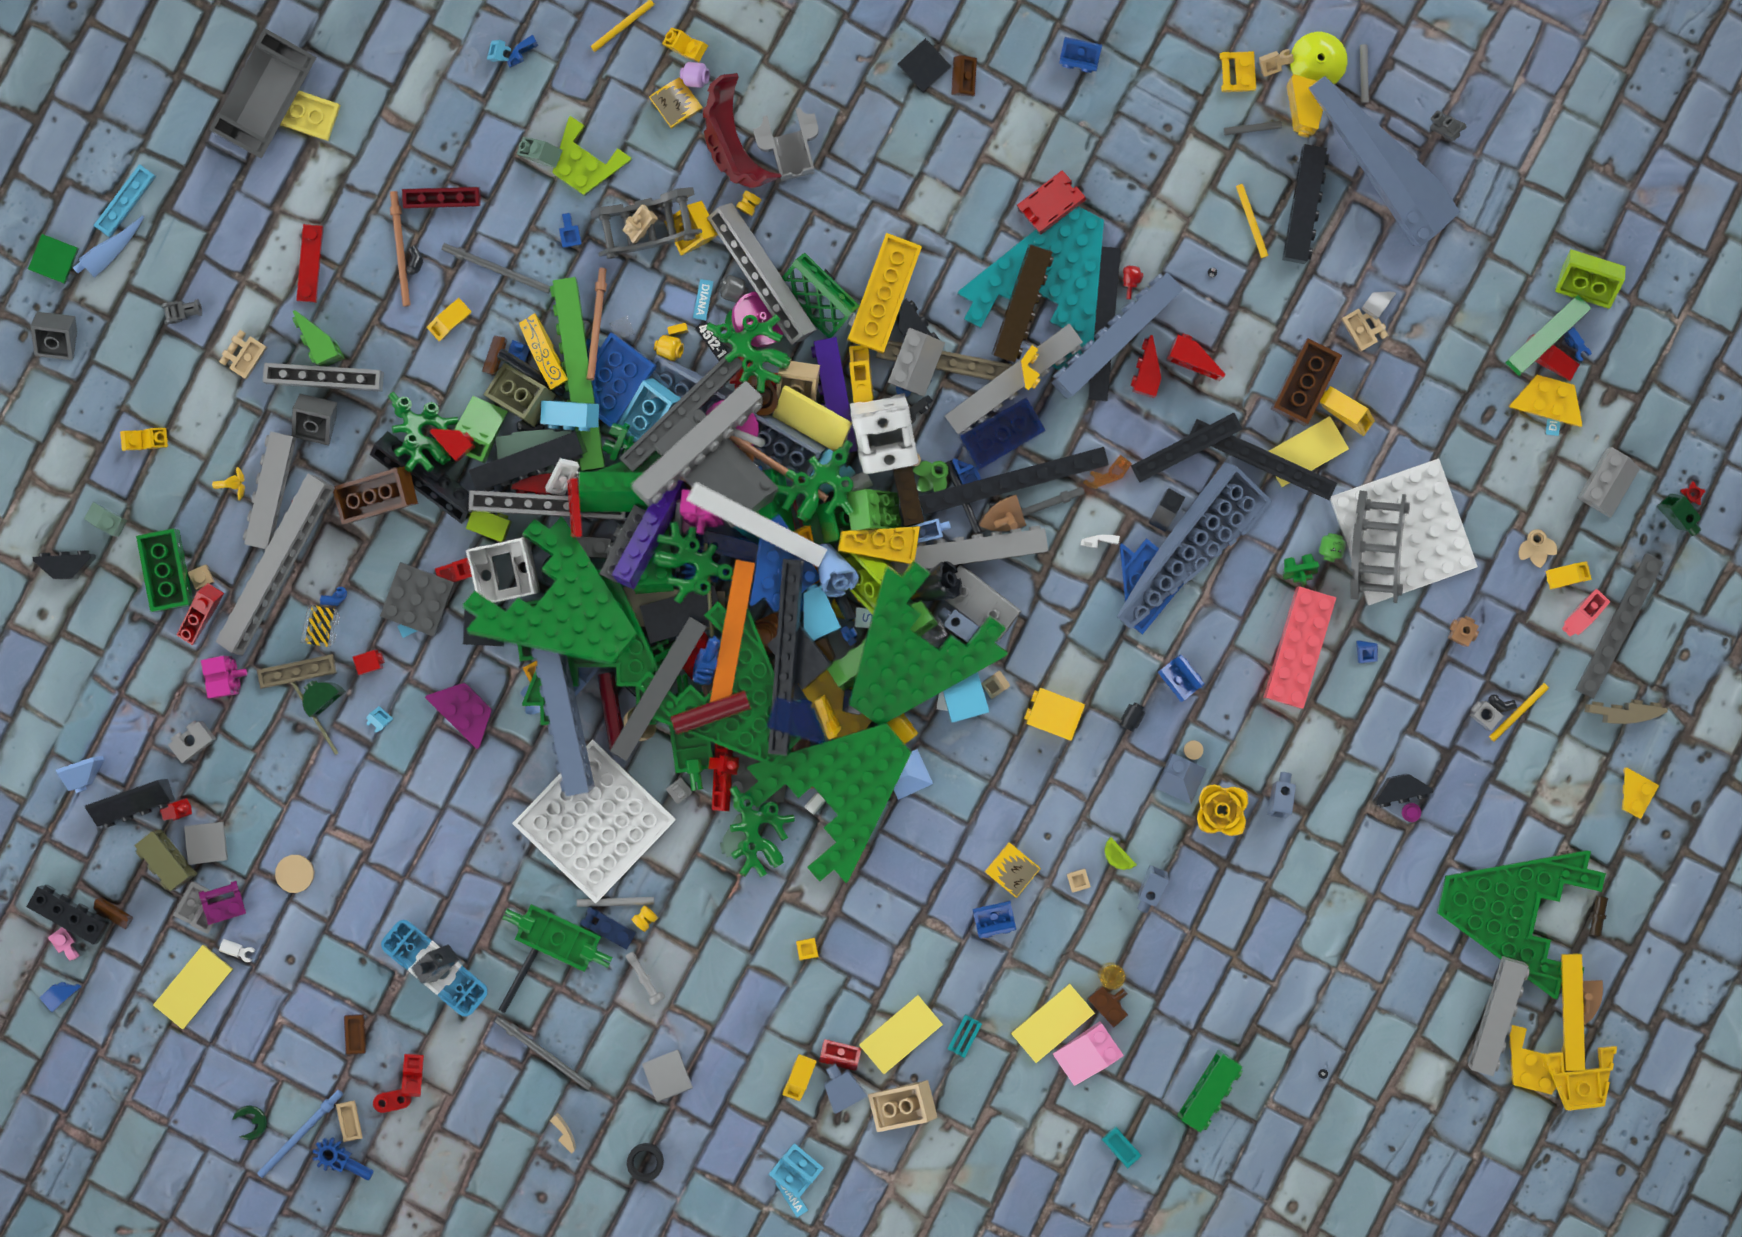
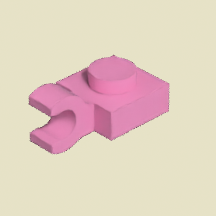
M61 927L48 937L58 953L64 951L70 961L80 956L72 945L76 940L70 931Z

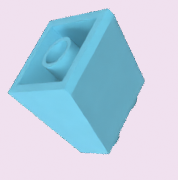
M814 584L806 589L807 592L804 593V629L815 641L841 629L821 586L818 587L817 584Z
M978 672L942 691L951 722L989 712Z

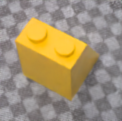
M1293 74L1286 85L1293 130L1298 132L1299 136L1309 138L1318 130L1323 109L1309 90V87L1317 81Z
M1039 688L1038 691L1035 690L1031 701L1034 702L1032 708H1028L1024 719L1027 720L1026 724L1072 741L1085 704L1043 688Z

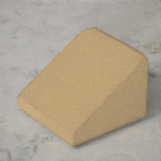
M1001 671L996 672L981 683L991 699L1010 687L1009 682Z

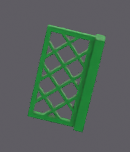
M806 253L796 258L792 266L782 277L784 281L791 282V292L811 322L827 338H832L860 307ZM795 268L802 273V278H795ZM796 282H803L804 291H797ZM808 282L816 287V292L809 291ZM798 295H805L806 304H802L798 300ZM809 295L817 296L818 304H811ZM822 296L829 300L830 305L822 304ZM811 308H818L820 317H815L812 314ZM823 309H831L832 318L824 317ZM835 309H839L845 316L843 318H836ZM825 322H832V332L826 328Z

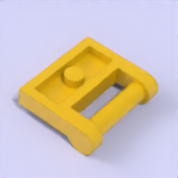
M1254 51L1219 53L1220 60H1222L1223 76L1221 92L1255 91ZM1229 60H1234L1236 85H1231Z

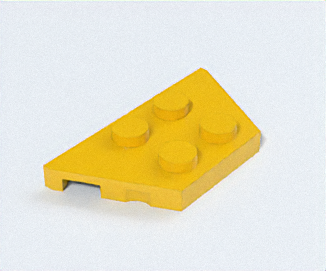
M1536 375L1508 407L1582 427L1575 385L1541 375Z

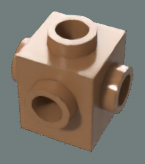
M1468 616L1464 618L1459 617L1457 620L1454 619L1449 627L1451 632L1448 639L1464 647H1469L1471 641L1474 642L1479 634V631H1477L1479 626L1474 624L1475 620Z

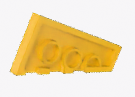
M920 526L843 531L840 535L838 551L911 564L913 560L915 561Z

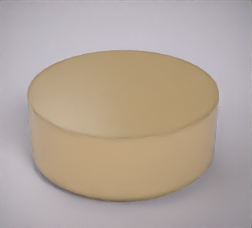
M1192 740L1185 744L1183 751L1187 758L1196 760L1202 756L1203 746L1200 742Z

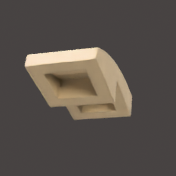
M557 1112L550 1121L563 1134L558 1141L572 1154L576 1149L574 1137L567 1123Z

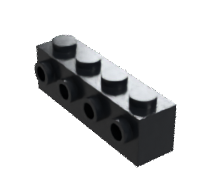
M47 884L36 888L26 906L27 908L93 945L99 943L110 924L105 920V916L99 913H91L88 911L89 908L81 903L75 904L72 902L71 897L65 894L59 895L55 892V888Z

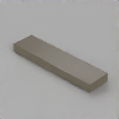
M333 654L257 670L260 689L337 673Z

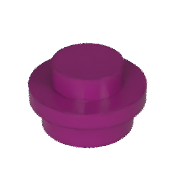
M1408 803L1402 808L1401 814L1404 820L1415 822L1421 816V809L1415 803Z

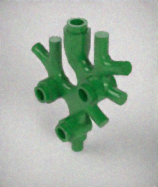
M776 314L764 323H759L754 315L745 316L742 321L743 331L739 333L732 332L728 324H718L716 326L709 322L706 330L713 332V335L718 337L721 342L730 343L733 347V350L724 357L727 362L731 363L737 357L745 358L742 362L744 372L739 380L740 382L744 383L749 380L750 376L755 375L757 377L758 393H764L766 380H771L777 384L781 382L782 377L765 370L762 365L768 362L781 369H787L791 363L789 355L776 349L757 351L751 346L752 339L757 335H764L779 343L781 342L783 335L772 330V327L781 320Z
M394 392L390 393L388 397L393 402L392 406L395 408V415L403 418L404 421L403 424L393 425L391 427L392 433L403 432L408 434L404 438L403 446L394 450L398 457L404 453L411 455L405 469L411 472L418 463L427 472L434 469L421 452L422 449H427L438 463L446 464L451 459L450 454L436 439L424 436L421 433V428L425 425H432L437 429L448 430L447 426L456 425L459 422L458 417H440L438 415L439 407L434 402L426 403L422 413L416 414L411 411L412 402L408 397H398Z
M846 440L842 448L839 447L832 453L831 460L826 465L820 464L815 456L810 458L808 461L814 468V474L811 477L804 472L797 474L789 469L785 475L793 480V485H776L778 487L776 493L787 495L782 508L788 511L800 493H804L805 499L799 507L796 517L807 522V520L812 518L818 507L819 487L822 484H830L834 489V497L824 512L831 516L836 507L841 506L847 515L851 514L854 510L847 501V493L852 491L853 481L850 477H841L839 469L846 464L847 457L850 454L848 451L853 444ZM842 455L843 459L838 461L836 460V456ZM803 477L806 479V481L804 483H799V478ZM844 481H847L849 483V486L843 487L842 483Z
M678 521L670 523L671 536L658 535L657 542L677 546L679 552L676 554L664 551L654 552L652 562L656 566L677 568L686 563H692L696 567L695 576L689 580L668 577L667 584L680 588L679 593L674 599L677 603L681 604L685 596L692 591L699 595L708 594L711 585L707 579L710 576H716L723 580H732L734 567L728 564H717L712 560V556L717 549L715 545L711 543L705 552H697L700 546L699 541L695 538L697 528L689 527L688 536L682 537ZM691 541L694 544L693 548L689 547ZM725 568H726V570H727V574H726V575L723 574V570H724ZM701 584H704V590L700 589Z
M735 785L730 788V791L734 796V808L736 811L741 812L742 821L741 823L731 824L730 831H742L746 834V839L739 842L738 849L733 851L731 856L733 859H737L741 855L746 856V862L739 872L742 876L746 877L750 869L754 867L759 876L763 877L767 872L757 857L758 851L763 852L770 866L774 868L783 864L784 861L777 846L759 835V826L762 823L771 824L780 840L784 841L788 836L783 829V824L794 822L795 817L793 814L786 816L778 815V806L774 802L761 804L759 811L753 810L752 798L744 795L743 792L740 793Z

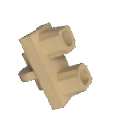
M641 205L632 217L626 219L627 224L622 230L630 237L632 243H637L640 238L646 235L647 229L658 218L646 205Z

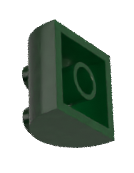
M312 680L304 687L306 691L302 698L303 709L309 717H318L346 691L336 683H318L317 680Z

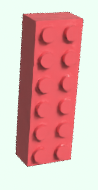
M1300 586L1296 587L1263 698L1304 709L1336 597Z

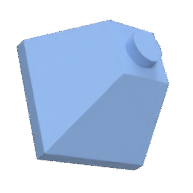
M918 749L911 751L912 753L894 788L898 800L933 784Z
M103 756L92 757L56 769V772L68 791L75 790L76 793L87 790L86 786L93 783L104 758Z

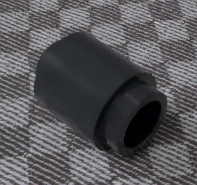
M1136 702L1133 705L1129 704L1120 719L1122 720L1120 725L1134 732L1146 714L1143 711L1144 707Z

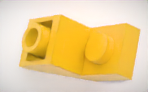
M672 27L667 32L662 43L665 47L696 62H700L708 47L704 42L693 39L683 31Z
M458 298L437 315L427 326V329L440 342L453 328L461 324L472 311Z
M1031 345L1021 359L1024 384L1028 390L1031 387L1035 389L1041 380L1038 378L1040 374L1027 366L1029 362L1033 364L1039 356L1036 353L1038 349Z
M148 428L120 432L122 451L168 447L166 428Z
M1587 561L1545 571L1550 589L1592 580Z
M798 1054L782 1095L801 1101L814 1070L816 1060Z

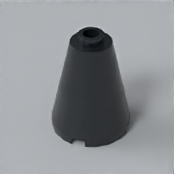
M944 561L929 570L930 574L910 600L913 602L955 599L960 596L962 581L961 578L957 579L955 573L958 571L955 566L949 561Z

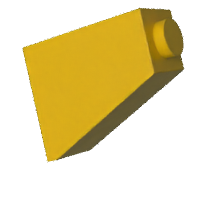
M1331 386L1328 390L1324 391L1320 400L1322 407L1360 435L1365 436L1375 422L1369 409Z

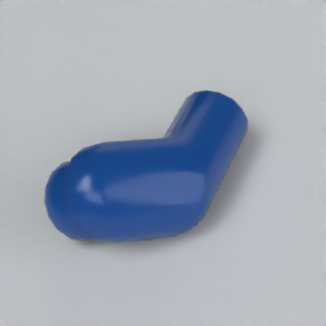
M337 587L332 596L321 595L320 605L338 606L346 599L347 591L344 587Z

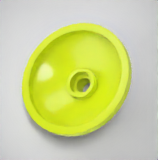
M1312 32L1306 34L1296 42L1291 51L1294 62L1290 63V68L1294 75L1316 81L1325 76L1335 85L1346 71L1348 58L1345 47L1338 38L1329 33ZM1322 55L1324 60L1320 61L1317 56Z

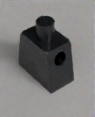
M448 944L426 953L412 966V971L422 984L436 982L459 959Z

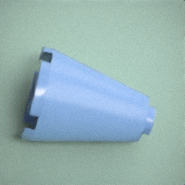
M820 544L819 546L827 549L819 567H817L821 588L829 597L842 596L846 594L845 591L850 588L852 590L857 585L859 576L856 570L831 544Z

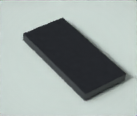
M711 585L712 607L719 602L715 585ZM692 591L685 596L681 604L674 600L677 596L675 595L640 605L650 643L678 636L689 617L705 625L706 628L710 627L709 620L704 616L709 611L707 594L699 595Z

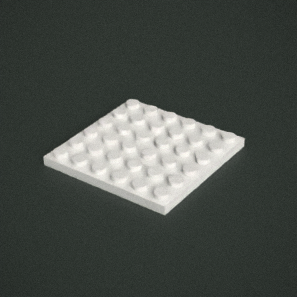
M1439 458L1333 495L1330 498L1351 557L1354 523H1357L1358 516L1356 508L1359 491H1367L1368 499H1371V501L1401 504L1402 494H1406V500L1410 502L1409 514H1405L1401 548L1400 584H1403V593L1478 567ZM1370 509V511L1366 512L1365 519L1373 522L1398 524L1400 511ZM1367 529V531H1364L1363 541L1370 544L1396 546L1397 531ZM1365 551V553H1362L1361 563H1364V565L1394 567L1395 553ZM1361 574V581H1364V583L1393 585L1394 575ZM1363 591L1367 605L1393 597V593Z
M591 740L586 747L595 787L587 793L566 797L565 792L561 790L560 781H562V776L560 773L512 824L596 904L674 823L676 818L594 740Z

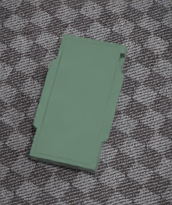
M546 429L513 432L512 435L495 436L497 458L509 456L567 435L573 431ZM554 465L547 466V471L537 474L536 471H533L529 475L553 473L555 468Z

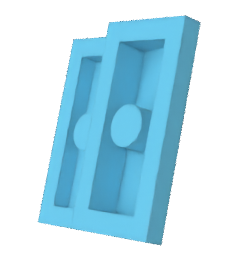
M794 1143L768 1175L795 1198L799 1199L824 1168Z

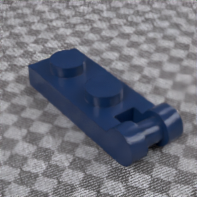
M589 906L586 911L587 915L585 919L582 918L580 924L627 950L637 932ZM594 917L599 918L597 925L592 923Z

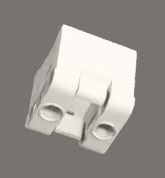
M905 393L894 395L890 398L850 404L851 418L863 473L870 474L912 466L919 462ZM880 418L887 419V422L884 424L877 423ZM901 428L903 442L877 447L869 446L867 434H878Z
M525 537L466 550L475 591L492 603L540 593L530 541ZM510 553L517 587L499 590L498 575L492 556ZM522 562L526 563V573H523L520 570V564ZM485 570L491 572L492 577L489 581L484 580L482 577V573Z

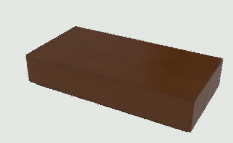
M364 1014L344 1015L346 1055L365 1054Z

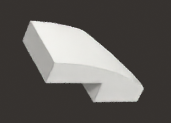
M1091 536L1082 539L1080 545L1098 548L1099 541L1117 545L1120 536Z

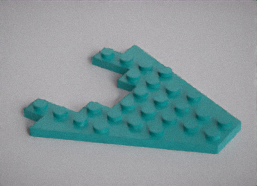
M1078 206L1040 235L1035 229L958 291L957 295L972 302L964 320L981 329L998 295L1010 300L1028 244L1051 251V256H1054L1051 267H1047L1045 273L1048 275L1044 286L1041 285L1039 290L1042 297L1058 305L1050 323L1061 329L1070 324L1083 341L1080 344L1081 347L1090 340L1094 341L1104 219ZM1078 350L1073 355L1069 352L1064 356L1066 358L1064 362L1058 366L1054 363L1051 367L1057 370L1062 367L1066 368L1068 366L1066 362L1077 353L1080 355L1082 352Z

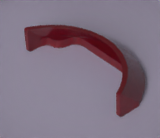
M737 73L722 74L709 85L707 105L703 108V118H706L704 135L713 161L721 172H725L730 177V181L749 188H756L781 178V173H772L758 166L744 150L736 131L733 115L734 91L739 76Z

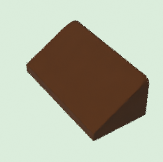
M964 55L954 57L952 95L975 96L977 58Z
M493 337L482 372L493 376L497 374L501 362L497 354L501 349L505 350L507 344L505 337Z
M98 898L94 901V911L105 916L123 929L128 928L133 920L131 915L103 898Z

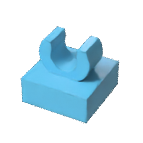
M491 41L487 60L493 62L508 61L509 58L503 56V51H511V48L505 46L506 42Z
M380 706L366 717L368 720L367 725L369 726L372 723L376 727L374 732L381 731L393 720Z

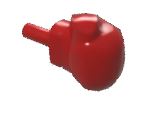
M1133 265L1126 266L1123 269V286L1128 287L1126 299H1131L1132 287H1137V284L1142 282L1144 276L1140 268Z

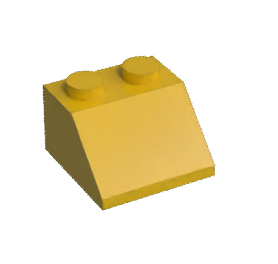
M703 201L687 205L692 230L702 229V233L695 235L696 239L675 242L681 256L707 244L718 236V233L707 218L709 213ZM679 210L673 215L676 233L684 231Z

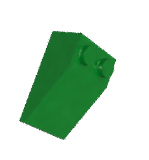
M830 502L820 504L816 509L824 543L840 540L841 532L851 531L850 517L841 506H837L831 516L824 512Z

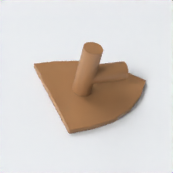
M1017 495L1008 497L991 507L984 515L979 526L992 531H1010L1026 526Z
M1603 980L1583 981L1584 1026L1595 1016L1600 1007L1603 995Z

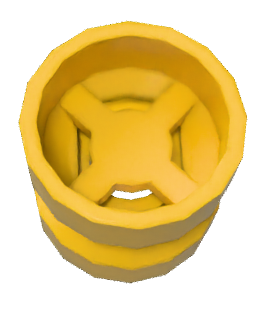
M745 190L742 195L743 199L738 202L736 208L752 217L755 213V207L762 200L755 194Z
M644 905L640 909V913L631 920L643 932H646L650 923L655 922L658 916Z

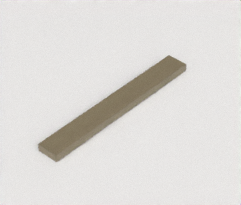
M888 340L884 353L877 352L876 358L896 362L903 343ZM942 351L935 370L992 381L1013 364Z

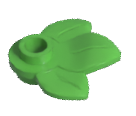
M922 461L919 466H914L913 472L920 476L917 483L918 491L927 492L933 489L936 492L946 489L947 481L945 477L948 475V466L944 462L935 461L930 463ZM937 467L942 468L943 472L941 474L935 472Z

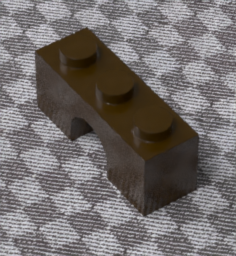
M912 466L893 469L905 527L923 523L924 519Z

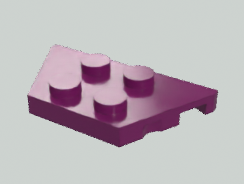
M464 682L425 696L476 749L480 748L493 709Z

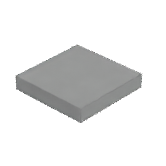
M224 822L184 826L188 865L228 860Z

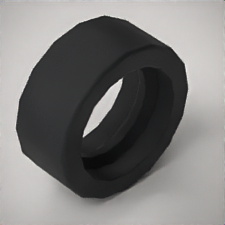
M642 1143L631 1150L627 1157L626 1165L628 1172L633 1178L638 1181L647 1182L659 1176L663 1169L664 1158L658 1147L650 1143ZM649 1151L656 1157L657 1164L651 1173H640L635 1168L634 1158L638 1153Z

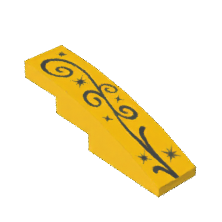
M536 313L521 321L519 325L550 390L568 381L569 379L560 365L561 361L553 349L554 345Z

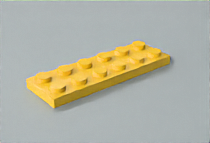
M888 233L885 234L849 333L848 341L884 353L922 246Z

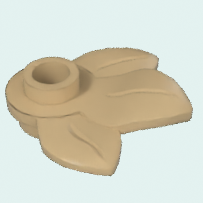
M1535 529L1528 534L1527 540L1520 545L1519 558L1520 560H1525L1530 557L1531 562L1538 568H1541L1546 562L1547 555L1557 554V546L1553 540L1547 538L1542 530ZM1536 535L1540 538L1538 543L1534 542L1533 539Z

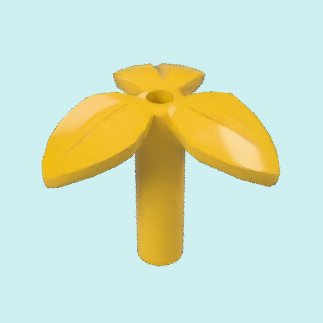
M237 467V476H231L223 481H213V489H238V500H241L245 492V485L242 484L245 481L243 472Z

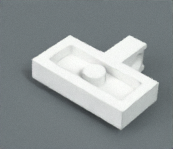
M560 458L545 487L546 492L564 496L568 490V479L578 478V462Z

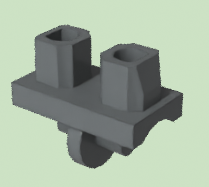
M1436 111L1430 118L1433 122L1430 129L1444 136L1449 141H1455L1460 137V132L1467 128L1465 123L1440 111Z

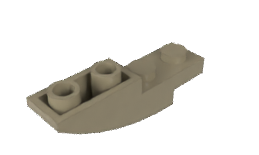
M1631 699V703H1624V710L1622 705L1611 704L1610 708L1603 707L1604 703L1592 701V705L1585 704L1584 712L1603 715L1602 723L1630 724L1659 717L1667 713L1668 708H1662L1661 703L1650 702L1649 706L1643 705L1641 700Z

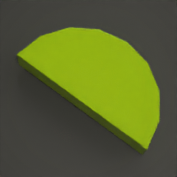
M1109 837L1104 849L1105 857L1109 864L1121 870L1135 867L1137 864L1112 837Z

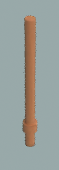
M391 191L390 215L393 216L403 307L410 306L400 218L402 209L399 206L398 191Z
M599 268L598 282L595 283L596 300L587 380L595 379L603 298L607 288V283H605L606 268Z
M732 435L729 437L734 444L740 447V450L750 453L787 477L785 474L789 469L753 447L752 443ZM799 478L798 482H799V483H804L805 480L802 479V478ZM818 489L819 499L826 502L829 496Z

